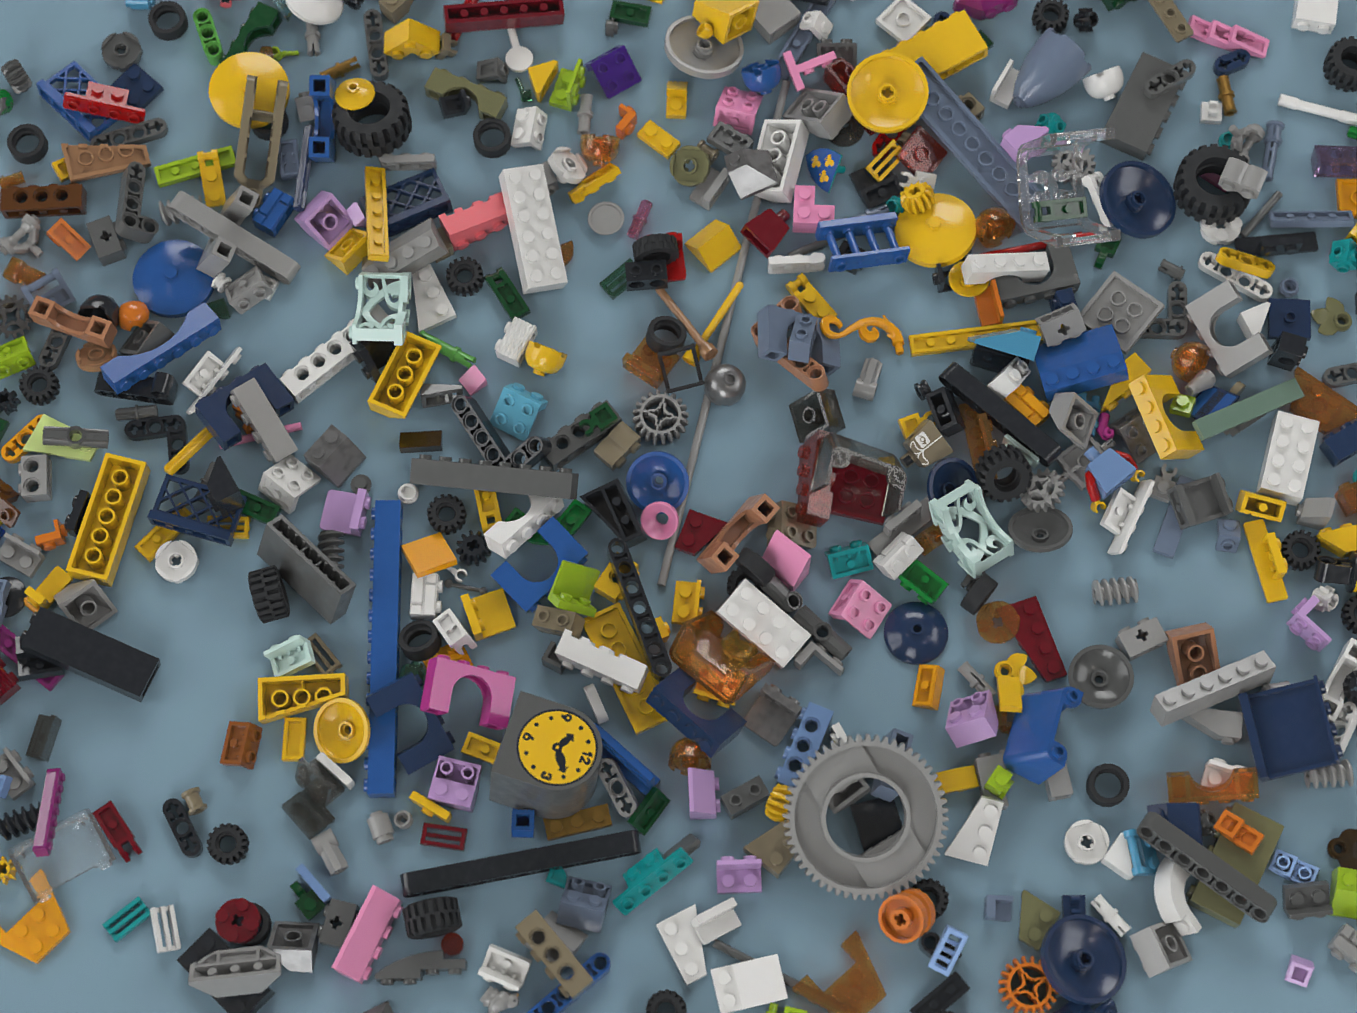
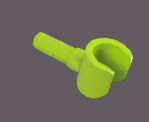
M277 46L270 48V51L276 54L270 56L277 62L286 56L299 55L298 50L281 51Z

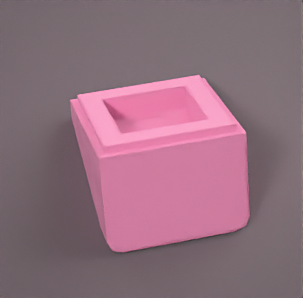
M476 365L470 367L459 379V382L470 396L488 385L486 378Z

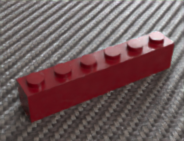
M504 0L443 5L445 32L449 34L561 25L564 23L565 16L563 0Z

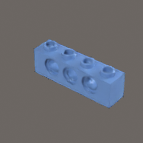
M809 702L807 708L803 706L799 715V719L802 720L799 727H794L791 739H794L791 747H786L782 757L786 759L783 767L778 766L775 773L776 785H795L791 779H798L799 776L796 772H792L789 769V765L797 763L801 767L800 771H804L801 764H810L807 757L816 758L814 751H819L834 711ZM811 723L817 727V730L815 732H808L805 726ZM800 743H805L808 745L809 750L807 752H800L797 746Z

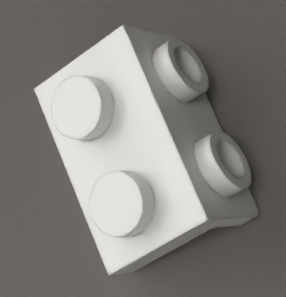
M537 106L517 109L510 145L514 148L532 146L536 151H540L544 141L547 114Z
M491 943L483 965L478 971V975L488 982L502 984L507 990L519 991L525 983L532 960Z

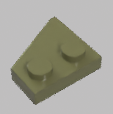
M1023 890L1021 893L1018 940L1038 951L1046 932L1056 922L1061 912L1028 891Z

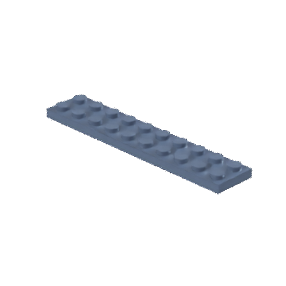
M921 56L915 62L924 72L929 88L928 102L921 118L1018 229L1024 233L1035 224L1033 223L1035 213L1031 202L1048 199ZM1042 207L1043 215H1046L1047 209Z

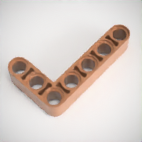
M786 296L776 304L778 307L793 309L796 312L803 313L799 300L795 296ZM756 322L751 327V334L755 345L758 347V323ZM787 339V354L777 363L816 392L824 391L829 385L824 367L811 357L809 363L788 360L789 340Z

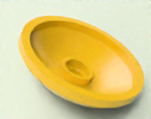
M349 698L329 700L319 709L315 717L313 727L315 743L319 751L323 752L335 763H349L358 759L366 750L370 739V722L365 710L360 704Z

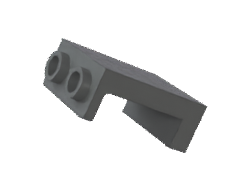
M1219 472L1186 484L1173 486L1166 490L1181 530L1224 517L1234 512L1232 500L1228 497L1225 489V481Z

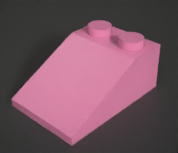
M776 530L762 558L775 570V576L792 592L797 589L809 574L811 555L780 531Z

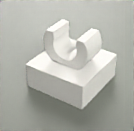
M1218 101L1202 102L1200 105V123L1220 125L1222 122V103H1218Z

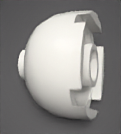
M1116 66L1084 78L1082 81L1084 88L1091 97L1095 99L1104 98V101L1115 98V93L1121 90L1124 76L1120 66Z

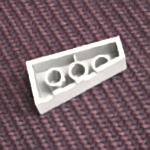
M564 630L555 651L563 667L569 670H573V668L579 669L581 674L586 677L593 678V676L601 678V682L606 685L613 686V684L621 686L620 689L626 693L633 694V692L639 694L649 672L647 665L623 654H619L617 657L610 648L605 646L597 648L590 639L583 636L577 639L572 637V631Z

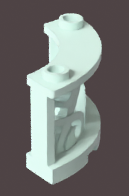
M361 272L355 280V287L358 290L356 315L352 326L349 327V338L352 339V344H358L359 341H394L395 346H403L407 336L406 326H409L410 309H406V306L409 304V299H411V272ZM368 278L381 279L383 288L379 291L378 285L373 282L374 289L368 290ZM385 279H400L389 285H386ZM391 295L392 300L394 298H398V301L392 303L389 299V296ZM385 299L387 306L397 313L387 316L379 323L370 315V311Z
M967 479L963 485L940 499L934 498L928 502L933 523L935 526L939 525L943 534L940 537L949 553L953 551L960 559L957 563L974 579L980 578L982 572L1004 558L1014 555L1013 539L998 526L985 504L982 489L978 484ZM967 494V497L963 499L960 507V498ZM952 502H954V506H952V507H948V506H947V505L951 504ZM962 517L971 519L979 524L978 542L969 538H960L958 533L962 528ZM952 520H956V527H954ZM966 544H969V545H971L972 547L969 549V548L966 546ZM998 547L1000 548V550L997 551L996 553H992V552H990L989 550H987V549L994 550V549H996V548H998ZM983 555H985V556L988 557V558L984 559L983 561H981V558L983 557Z

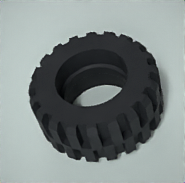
M372 80L369 82L374 86L375 97L368 106L359 110H346L335 101L332 110L333 124L341 146L348 152H353L354 155L360 157L364 155L366 158H372V156L382 157V154L393 153L395 148L399 149L403 145L402 142H406L412 130L409 106L403 92L389 83L386 85L383 81L375 83ZM370 115H385L382 120L375 123H358Z
M1210 144V147L1202 145L1199 146L1198 151L1193 149L1182 159L1173 183L1174 199L1178 200V207L1181 210H1185V215L1194 217V221L1199 223L1200 220L1204 219L1206 220V225H1212L1213 221L1216 225H1222L1225 220L1229 223L1243 214L1250 199L1244 198L1236 191L1225 195L1210 194L1200 187L1196 179L1206 173H1214L1221 176L1229 157L1237 158L1247 163L1248 159L1244 155L1240 156L1238 150L1228 149L1229 146L1226 145L1219 147L1218 144Z

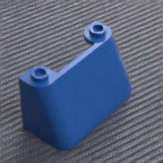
M1063 687L1028 693L1021 697L1022 712H1015L1003 755L1005 767L1011 772L1038 785L1064 768L1067 760V751L1061 743L1054 740L1061 712L1066 708L1073 709L1079 706L1084 692L1074 687Z

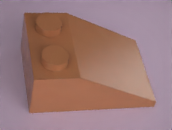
M1204 622L1164 631L1169 639L1166 642L1167 652L1177 686L1220 669L1215 633L1212 626Z

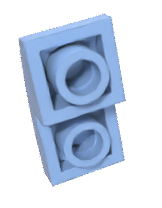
M1279 849L1276 850L1269 866L1270 871L1295 884L1314 882L1320 871V868L1300 861L1298 857Z

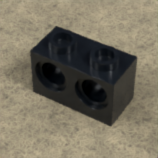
M666 260L625 262L627 291L668 288Z

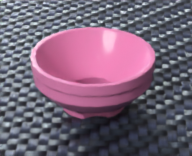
M662 501L654 502L643 510L640 518L641 527L649 537L656 540H665L676 532L679 525V516L675 508L670 504ZM663 512L668 516L666 524H662L657 520L658 513Z

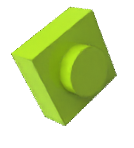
M1184 394L1175 396L1170 405L1169 413L1190 418L1196 403V397Z

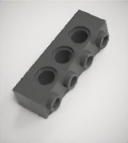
M608 400L598 402L591 408L592 411L607 402L618 417L616 423L602 432L597 427L589 437H586L585 434L582 437L574 436L578 431L585 433V431L589 430V426L579 427L581 420L591 419L588 412L576 417L575 422L571 425L561 427L557 432L558 434L552 438L547 437L552 444V449L544 459L552 467L553 471L559 470V468H562L607 437L622 421V418ZM561 443L568 445L565 449L557 448Z

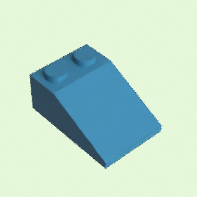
M1020 327V330L1010 329L970 336L967 341L1034 361L1041 336H1037V331Z

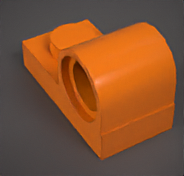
M62 218L46 232L50 240L58 247H62L76 262L92 247Z

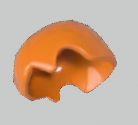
M141 301L123 303L119 307V326L121 329L131 331L134 326L141 328L149 319L150 312L147 305Z

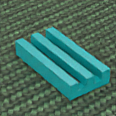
M138 896L102 925L117 943L151 916L150 910ZM138 904L140 905V906H139L138 908H136L133 912H131L128 916H126L124 919H122L119 923H117L114 927L111 928V926H112L115 922H117L120 918H122L124 915H126L129 911H131V910H132L134 907H136ZM141 911H145V913L142 916H140L133 923H131L129 926H127L124 930H122L119 934L116 935L115 932L117 930H119L122 926L128 923Z

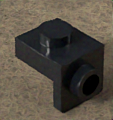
M461 89L459 94L440 97L438 100L444 119L467 115L471 107V99L469 95H466L465 89Z

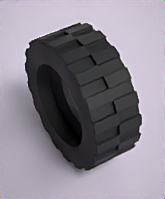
M662 233L650 234L637 239L632 244L634 262L666 260V264H671L679 258L677 239L673 235Z

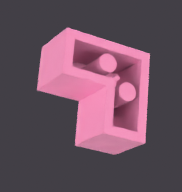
M795 185L792 233L815 234L818 221L834 220L835 206L814 205L815 186Z

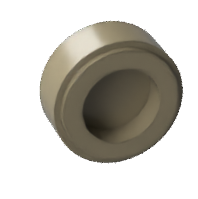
M1238 381L1229 392L1240 396L1246 385Z

